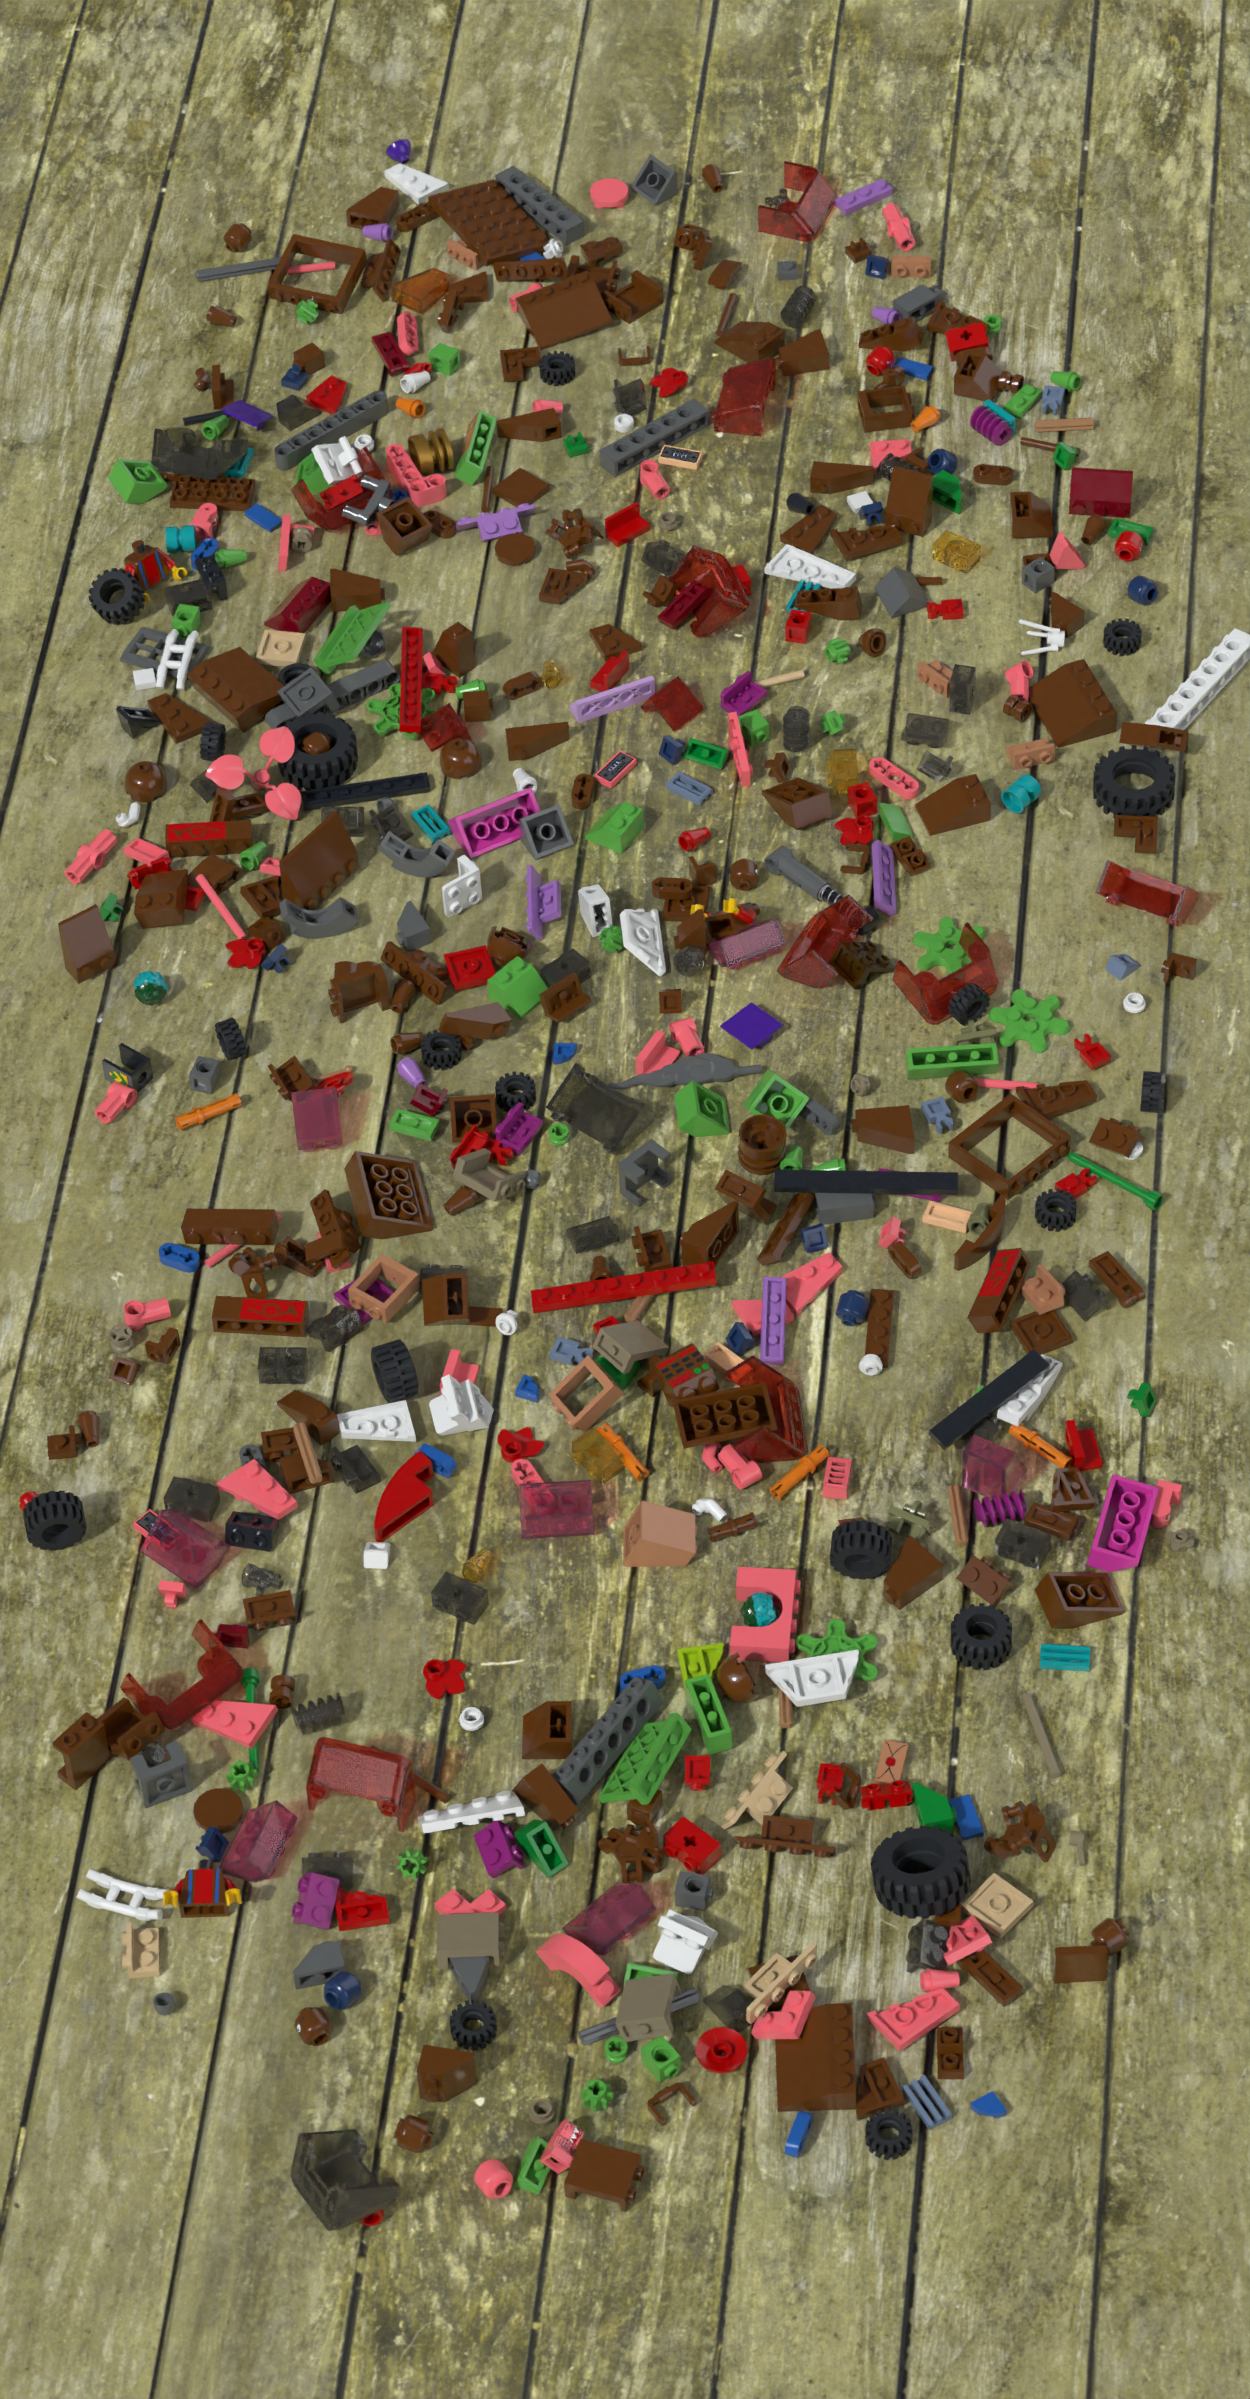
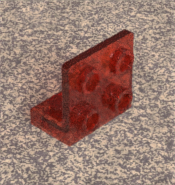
M679 676L649 697L641 705V709L645 713L651 709L653 711L657 710L673 731L678 730L704 710V707Z
M450 703L421 719L419 734L431 752L441 748L451 739L466 738L472 741L467 728Z

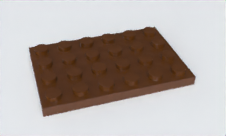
M495 179L428 197L430 206L462 241L478 254V258L485 266L493 265L494 262H505L528 256L535 252L545 251L543 247L550 241L548 236L508 193L497 184Z

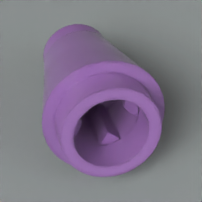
M387 223L368 225L363 228V236L385 243L388 239H392L393 229Z
M876 306L872 310V317L883 324H891L902 319L901 313L894 308Z
M406 1057L397 1064L398 1074L415 1089L420 1083L426 1085L427 1081L415 1059Z

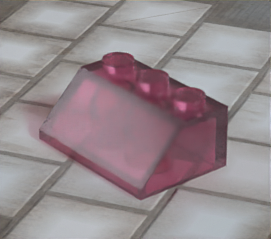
M778 919L758 922L738 934L723 936L706 943V947L721 967H729L731 970L741 966V961L748 959L751 962L761 958V953L768 951V954L781 950L780 946L786 944Z
M591 1480L519 1484L522 1539L594 1535Z
M172 1508L160 1510L140 1552L196 1589L220 1566L230 1545L177 1509Z
M277 1800L248 1810L219 1869L223 1871V1874L253 1883L269 1879L276 1870L275 1865L278 1859L285 1852L284 1846L288 1838L294 1833V1825L298 1817Z
M616 1882L566 1924L562 1930L566 1935L586 1945L596 1955L602 1956L609 1953L618 1940L628 1937L632 1933L631 1929L637 1924L639 1925L650 1918L649 1914L656 1908L641 1884Z

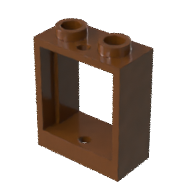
M905 385L857 391V407L865 433L911 427L912 418H915L914 406H910L911 395L906 392ZM901 405L902 411L872 414L870 409Z

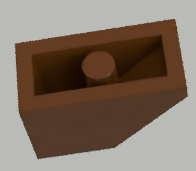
M1052 592V628H1059L1060 631H1065V638L1068 639L1084 627L1085 611L1056 592Z
M697 909L677 926V936H673L675 949H679L680 958L707 955L706 924L702 909Z
M301 1453L279 1459L281 1475L289 1494L333 1483L332 1465L317 1459L322 1474V1481L312 1484Z

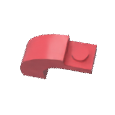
M554 1934L535 1951L550 1971L562 1970L573 1976L584 1987L599 2008L604 2007L621 1991L607 1973L610 1970L608 1966L591 1949L573 1937L565 1934Z

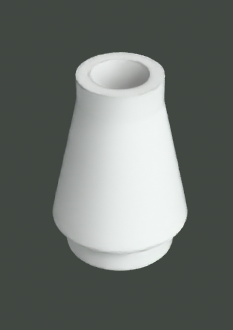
M427 371L406 374L400 380L401 388L405 393H414L424 384L430 382V375Z
M516 769L513 772V777L517 790L532 788L533 793H535L537 781L526 773L524 769Z

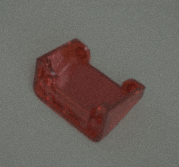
M768 357L728 368L727 372L723 373V387L716 411H712L711 414L714 432L762 436V419L765 418L766 402L769 392L775 391L776 359Z
M693 545L669 577L670 580L678 585L674 594L675 597L694 580L712 590L711 596L708 599H703L693 610L697 621H692L690 628L692 634L698 638L709 636L744 613L750 606V601L730 563L723 555Z

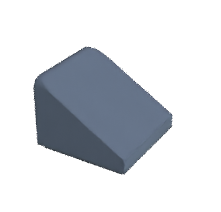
M1126 954L1112 955L1106 966V971L1118 980H1122L1136 971L1140 965Z

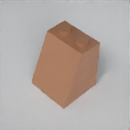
M641 1501L624 1526L623 1566H686L691 1558H695L698 1551V1545L695 1544V1537L698 1531V1525L695 1524V1514Z

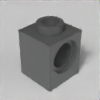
M1041 557L1022 568V584L1035 594L1054 583V567Z
M201 1056L197 1057L189 1074L191 1090L207 1094L213 1093L221 1077L219 1060Z
M680 1871L675 1888V1906L705 1911L707 1901H712L714 1887L710 1886V1876Z

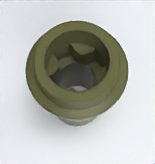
M979 1203L968 1219L967 1225L971 1233L981 1235L989 1225L990 1206L988 1204Z

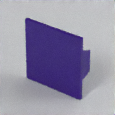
M238 400L221 409L226 413V417L233 416L253 427L257 426L256 432L263 429L266 421L274 417L242 400Z
M751 1002L720 1025V1027L752 1050L756 1046H759L761 1049L772 1040L773 1033L783 1027V1024Z

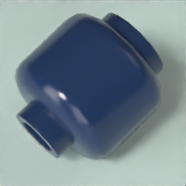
M936 449L929 456V469L936 475L942 470L953 474L958 466L957 457L951 451Z
M1136 576L1130 581L1127 594L1132 601L1141 605H1149L1158 596V586L1156 582L1145 576Z
M849 1290L847 1293L841 1294L835 1314L842 1324L854 1326L864 1321L869 1303L863 1293Z
M342 1971L327 1981L324 1986V1999L326 2003L338 2010L347 2009L359 2000L362 1995L360 1980L349 1972Z

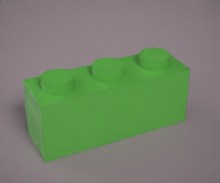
M706 1674L685 1680L686 1699L708 1755L732 1749V1731L710 1675Z

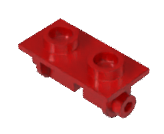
M162 856L157 860L151 861V866L149 867L147 864H143L136 868H131L127 877L135 890L140 888L146 875L173 871L170 867V858Z
M475 1124L465 1133L460 1145L450 1155L449 1160L453 1170H455L458 1157L472 1153L473 1150L483 1149L489 1142L488 1138L490 1136L486 1132L480 1134Z
M895 1780L889 1784L879 1785L871 1783L865 1787H859L862 1797V1809H867V1811L885 1809L884 1800H889L890 1808L908 1806V1803H912V1790L909 1781Z

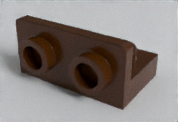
M212 365L214 409H222L234 403V380H225V373H221L220 365Z

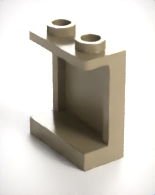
M485 1148L458 1157L452 1177L494 1202L520 1193L525 1186L526 1173L524 1171L509 1176L488 1164L491 1151Z
M639 1320L600 1328L593 1344V1348L623 1374L630 1372L634 1361L650 1359L655 1354L663 1359L669 1349V1346Z
M498 1912L437 1915L438 1969H448V1958L493 1956L494 1966H500V1956H505L504 1940L500 1941V1938H505L504 1923H499Z
M674 1973L625 1981L615 2022L624 2042L671 2036L673 2034L674 2027L669 2018L673 1997L681 1995V1988Z

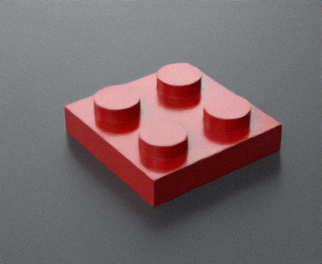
M486 945L443 954L454 991L485 985L487 980L496 974Z

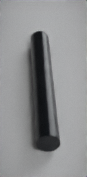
M222 410L183 418V423L186 426L207 422L221 415L226 416V413Z

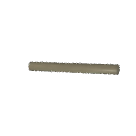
M1026 1693L1022 1696L1033 1729L1052 1778H1058L1061 1776V1772L1032 1695Z

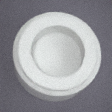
M628 414L616 416L614 419L615 430L622 433L631 431L634 428L633 417Z

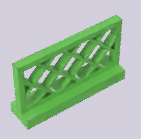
M387 601L359 610L356 605L348 608L313 659L325 675L331 674L336 665L356 659L390 609L391 604Z
M671 1713L667 1721L646 1723L630 1742L599 1795L598 1799L601 1803L637 1799L642 1805L650 1803L692 1730L678 1713Z

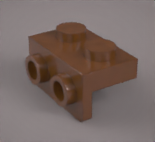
M574 973L569 974L539 994L545 1016L556 1022L566 1020L568 1016L591 1002L590 996L582 991L578 975Z
M295 1055L279 1068H276L272 1063L268 1065L271 1071L269 1076L277 1086H280L278 1091L285 1100L290 1099L296 1105L316 1090L315 1085Z
M1100 1118L1089 1142L1094 1146L1129 1158L1137 1141L1144 1142L1146 1138L1140 1134L1141 1130L1133 1125L1128 1124L1125 1127L1122 1126L1123 1123L1114 1118H1110V1120Z
M639 1226L634 1227L635 1236H631L633 1249H638L639 1252L636 1253L638 1266H643L644 1272L672 1268L662 1229L641 1234Z
M293 1427L261 1432L265 1462L277 1463L280 1458L301 1453Z
M973 1555L956 1579L989 1604L996 1607L1008 1589L1015 1590L1017 1586L1011 1583L1013 1578L1003 1570H1000L999 1573L993 1569L995 1564L983 1556L980 1560Z
M291 1590L243 1599L248 1629L253 1628L254 1631L268 1629V1625L287 1626L292 1624V1620H296Z

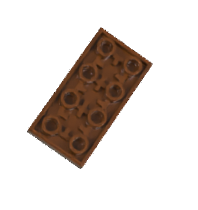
M176 476L170 498V508L199 509L205 503H212L216 505L217 510L246 511L251 508L256 481L255 479Z

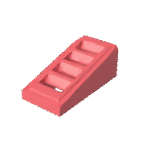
M828 1457L823 1483L824 1498L847 1500L852 1459ZM832 1470H835V1471H845V1473H843V1472H832Z

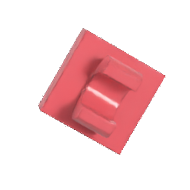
M431 652L425 654L423 657L426 663L422 664V672L443 674V677H446L442 663Z
M892 1217L881 1228L879 1246L887 1249L888 1246L898 1241H901L903 1244L905 1243L903 1239H900L906 1235V1231L900 1228L901 1220Z
M160 1580L158 1590L162 1596H165L164 1604H167L166 1607L176 1608L178 1598L186 1599L188 1589L181 1582Z

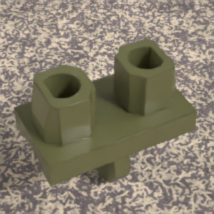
M969 1020L968 1027L961 1028V1034L955 1035L953 1045L994 1043L996 1036L995 1028L984 1030L983 1025L975 1026L974 1020Z
M915 1501L912 1506L905 1504L903 1510L891 1506L888 1511L890 1519L887 1528L894 1534L900 1535L904 1525L911 1528L907 1537L912 1536L920 1543L926 1534L931 1535L933 1528L930 1527V1521L925 1520L927 1512L921 1510L922 1503L919 1501Z

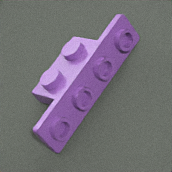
M524 503L515 509H500L498 513L494 514L486 512L472 519L471 517H464L457 522L456 531L459 532L478 527L482 543L500 539L507 534H521L522 529L519 517L534 514L536 507L535 504L529 505V503Z
M532 865L527 866L526 875L528 891H526L528 922L526 926L530 934H533L537 940L543 939L542 924L561 917V885L557 880L542 885L540 874Z

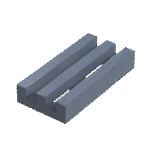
M678 772L666 783L667 790L698 806H701L703 801L706 802L708 796L711 797L713 795L712 788L681 772Z
M925 2075L921 2076L919 2081H916V2079L911 2081L909 2086L907 2084L902 2086V2092L929 2130L952 2119L951 2112ZM921 2087H923V2088L925 2089V2091L928 2093V2095L930 2096V2098L932 2099V2101L934 2102V2104L937 2106V2108L939 2109V2111H940L941 2114L943 2115L942 2117H941V2115L939 2114V2112L936 2110V2108L934 2107V2105L932 2104V2102H931L930 2099L927 2097V2095L925 2094V2092L923 2091V2089H922ZM913 2091L917 2092V2094L919 2095L927 2109L935 2118L934 2121L930 2119L922 2105L919 2103V2101L913 2094Z

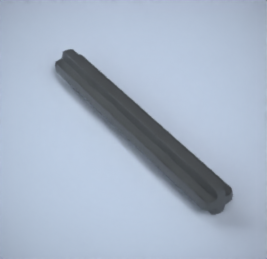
M281 257L197 270L196 277L201 282L275 270Z
M693 1987L682 1991L680 1996L673 1997L670 2013L699 2002L700 1996L697 1989ZM617 2017L581 2030L579 2032L581 2043L588 2045L619 2033L615 2024Z

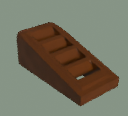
M289 1236L282 1242L288 1246V1251L291 1252L290 1255L288 1254L287 1260L283 1264L284 1266L312 1278L324 1265L325 1261L319 1259L312 1262L315 1265L311 1269L308 1268L310 1263H301L303 1259H306L305 1247Z

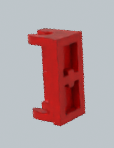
M355 474L320 492V497L323 499L326 509L330 511L365 493V491L360 486V481Z

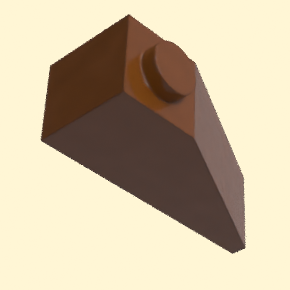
M813 461L810 475V493L834 494L874 483V466Z
M568 722L505 728L509 761L531 759L570 740Z
M495 1002L446 1013L438 1030L440 1033L489 1040L505 1036L512 1019L502 1006Z
M293 1390L277 1401V1405L297 1424L303 1422L308 1425L309 1435L321 1446L339 1434L338 1417L323 1402L297 1390Z

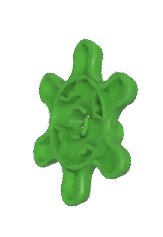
M399 683L392 684L389 687L391 694L389 699L384 701L373 699L366 704V708L371 714L382 716L381 720L374 724V730L378 735H385L394 729L399 730ZM424 688L421 691V724H437L443 716L442 711L427 707V704L435 696L434 690L430 688ZM401 732L409 740L417 739L420 734Z
M944 917L939 923V932L935 934L923 931L917 932L913 937L914 945L923 947L928 951V953L919 958L917 962L918 968L928 971L935 966H943L948 970L949 978L959 980L964 977L963 967L965 964H988L990 962L989 953L975 946L976 943L985 939L984 929L981 926H974L969 930L962 931L955 928L952 918ZM953 944H955V948H953V949H948V948H947V946H950V945L953 946Z
M1017 989L1011 995L1012 1007H993L988 1014L990 1021L1001 1023L1006 1027V1030L998 1038L999 1044L1004 1047L1012 1046L1016 1041L1025 1040L1030 1043L1031 1049L1034 1052L1042 1053L1048 1047L1045 1040L1048 1034L1065 1035L1070 1031V1025L1066 1020L1052 1016V1013L1060 1007V1002L1054 995L1046 997L1043 1001L1036 1002L1033 998H1027L1024 990ZM1024 1018H1025V1019H1027V1018L1033 1019V1018H1034V1021H1027V1022H1026V1021L1024 1020Z
M833 1619L827 1625L828 1633L825 1637L818 1639L808 1634H801L796 1638L797 1648L807 1653L810 1657L859 1650V1660L853 1678H860L866 1682H871L877 1677L878 1669L876 1666L867 1663L863 1658L866 1653L873 1651L877 1646L878 1640L872 1634H865L855 1639L850 1638L845 1633V1623L840 1619Z

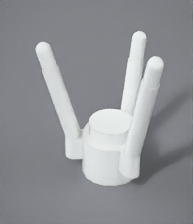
M1019 620L1020 624L1048 631V633L1027 631V635L1046 637L1047 644L1051 645L1049 647L1022 651L1021 655L1058 651V647H1064L1065 631L1030 621Z

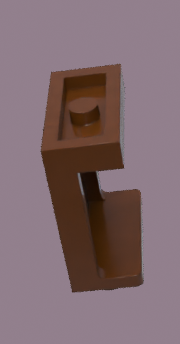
M571 256L568 266L569 274L564 279L588 271L601 297L602 292L605 290L611 294L616 292L617 280H620L621 268H618L617 260H613L611 268L589 267L580 265L579 256Z
M636 270L631 273L630 284L613 294L607 290L603 291L602 299L607 310L615 314L619 319L631 324L664 303L663 287Z
M380 964L330 979L331 989H328V993L333 1004H330V1010L333 1017L337 1016L340 1024L345 1022L344 1013L378 1003L382 1011L390 1009L388 979Z
M728 1170L724 1171L714 1189L727 1205L733 1201L738 1202L739 1212L765 1225L768 1224L777 1208L775 1203L763 1198L766 1193L764 1188Z
M124 1697L97 1718L105 1726L109 1752L127 1760H130L131 1757H134L166 1731L156 1712L152 1711L147 1716L134 1711L129 1699Z
M87 1712L52 1743L53 1747L62 1753L65 1765L57 1772L58 1778L74 1790L82 1786L111 1759L104 1724Z
M580 2139L564 2182L565 2197L576 2199L579 2192L617 2202L620 2204V2210L626 2212L629 2203H634L637 2192L635 2188L636 2182H641L644 2175L645 2166L641 2165V2155Z

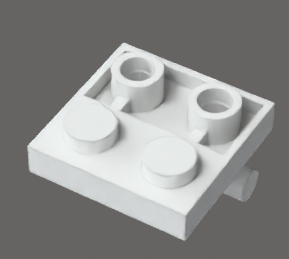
M346 436L339 439L340 443L316 445L311 449L329 485L337 484L355 474L359 479L358 475L363 473L358 462L359 457L355 449L351 448Z

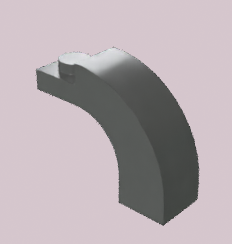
M388 831L377 848L378 851L393 861L391 865L393 868L415 877L438 875L447 867L456 852L439 839L430 848H415L390 831Z
M339 897L328 907L314 911L302 909L287 899L279 903L283 921L288 924L290 923L293 934L303 938L319 939L336 936L359 922L356 906L342 897Z

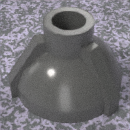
M375 629L360 653L368 657H376L384 652L386 640L383 632Z

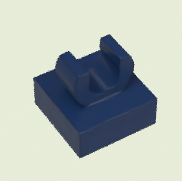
M870 254L867 257L865 275L884 279L886 277L888 259Z
M293 364L292 368L281 379V384L284 387L300 391L308 380V373L302 372L300 366Z
M881 501L864 505L860 508L858 512L860 520L866 519L865 523L868 527L872 524L870 518H875L878 524L882 522L880 514L883 506Z
M671 735L663 736L659 755L672 765L678 764L680 757L683 755V746L686 743L681 739H674Z
M280 943L261 966L268 971L273 965L274 970L277 973H281L284 968L279 962H282L285 966L291 962L287 956L282 955L287 948Z
M822 1223L800 1229L804 1251L807 1253L829 1247L825 1226Z
M735 1322L725 1338L732 1351L737 1355H743L747 1348L752 1349L757 1342L756 1339L752 1338V1332L747 1330L743 1322Z
M208 1827L205 1835L200 1838L202 1840L200 1845L196 1846L195 1849L201 1856H207L213 1863L220 1862L229 1841L217 1827Z

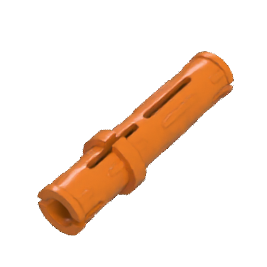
M235 1093L206 1106L192 1108V1111L176 1116L175 1123L180 1131L195 1124H203L209 1118L241 1107V1100L238 1094Z
M608 1423L602 1424L605 1430L599 1426L596 1433L605 1441L607 1449L611 1453L616 1454L637 1481L643 1480L640 1476L641 1474L644 1478H647L649 1475L648 1469L643 1466L625 1445L623 1437L618 1436Z
M1021 1424L1019 1426L1011 1425L1009 1434L1023 1442L1024 1447L1035 1450L1060 1468L1072 1466L1073 1458L1042 1439L1038 1432L1030 1431Z
M818 1445L808 1456H803L799 1464L769 1489L773 1497L777 1495L776 1499L781 1500L805 1476L816 1471V1467L829 1457L828 1450L824 1448L821 1451L823 1445Z

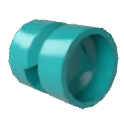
M185 525L181 529L177 526L165 527L167 553H179L180 549H183L184 552L195 551L196 536L194 525Z
M1028 774L1021 775L1002 792L1001 799L1003 804L1013 813L1019 814L1023 812L1030 803H1033L1041 795L1040 784L1034 777Z

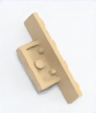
M785 1751L777 1755L773 1753L764 1762L765 1769L754 1775L750 1781L752 1786L749 1790L746 1788L738 1796L737 1800L739 1803L736 1807L732 1806L723 1816L726 1819L721 1825L724 1830L732 1826L744 1811H747L761 1825L763 1824L764 1815H773L793 1788L775 1772L787 1755Z
M811 1943L792 1963L776 1953L743 1985V1991L755 1999L746 2010V2021L752 2024L757 2018L761 2019L767 2012L768 2007L773 2002H778L782 1998L784 1991L790 1985H795L807 1968L811 1969L818 1959L816 1944Z

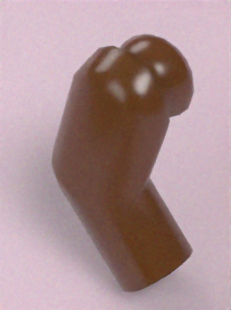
M198 368L195 371L198 381L194 383V387L198 391H202L211 384V378L203 368Z

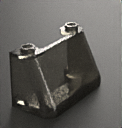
M155 428L152 464L161 471L209 480L219 479L246 454L248 439H214V445L210 448L196 446L195 432L189 428Z
M575 1063L546 1106L552 1113L550 1117L558 1123L564 1121L603 1144L602 1148L610 1154L614 1155L615 1152L620 1154L654 1121L656 1114L642 1101L627 1097L600 1081L596 1076L586 1073L584 1067Z
M356 2129L299 2133L291 2166L292 2183L328 2231L342 2230L393 2204L399 2196V2185L392 2177L383 2178L380 2185L362 2162L367 2146L365 2140L362 2139Z

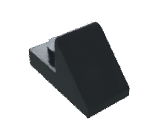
M117 706L116 708L122 729L132 739H135L140 727H157L160 721L149 709Z

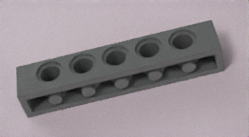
M511 166L495 175L497 184L508 193L521 209L564 245L567 246L584 237L585 224L583 219L575 215L569 208L560 203L558 199L551 196L545 189L537 185L534 180H531L515 166Z
M695 399L684 403L601 449L600 466L616 478L643 461L659 454L664 445L674 446L708 427L709 410Z
M634 1677L552 1775L575 1805L580 1804L664 1703L653 1681Z

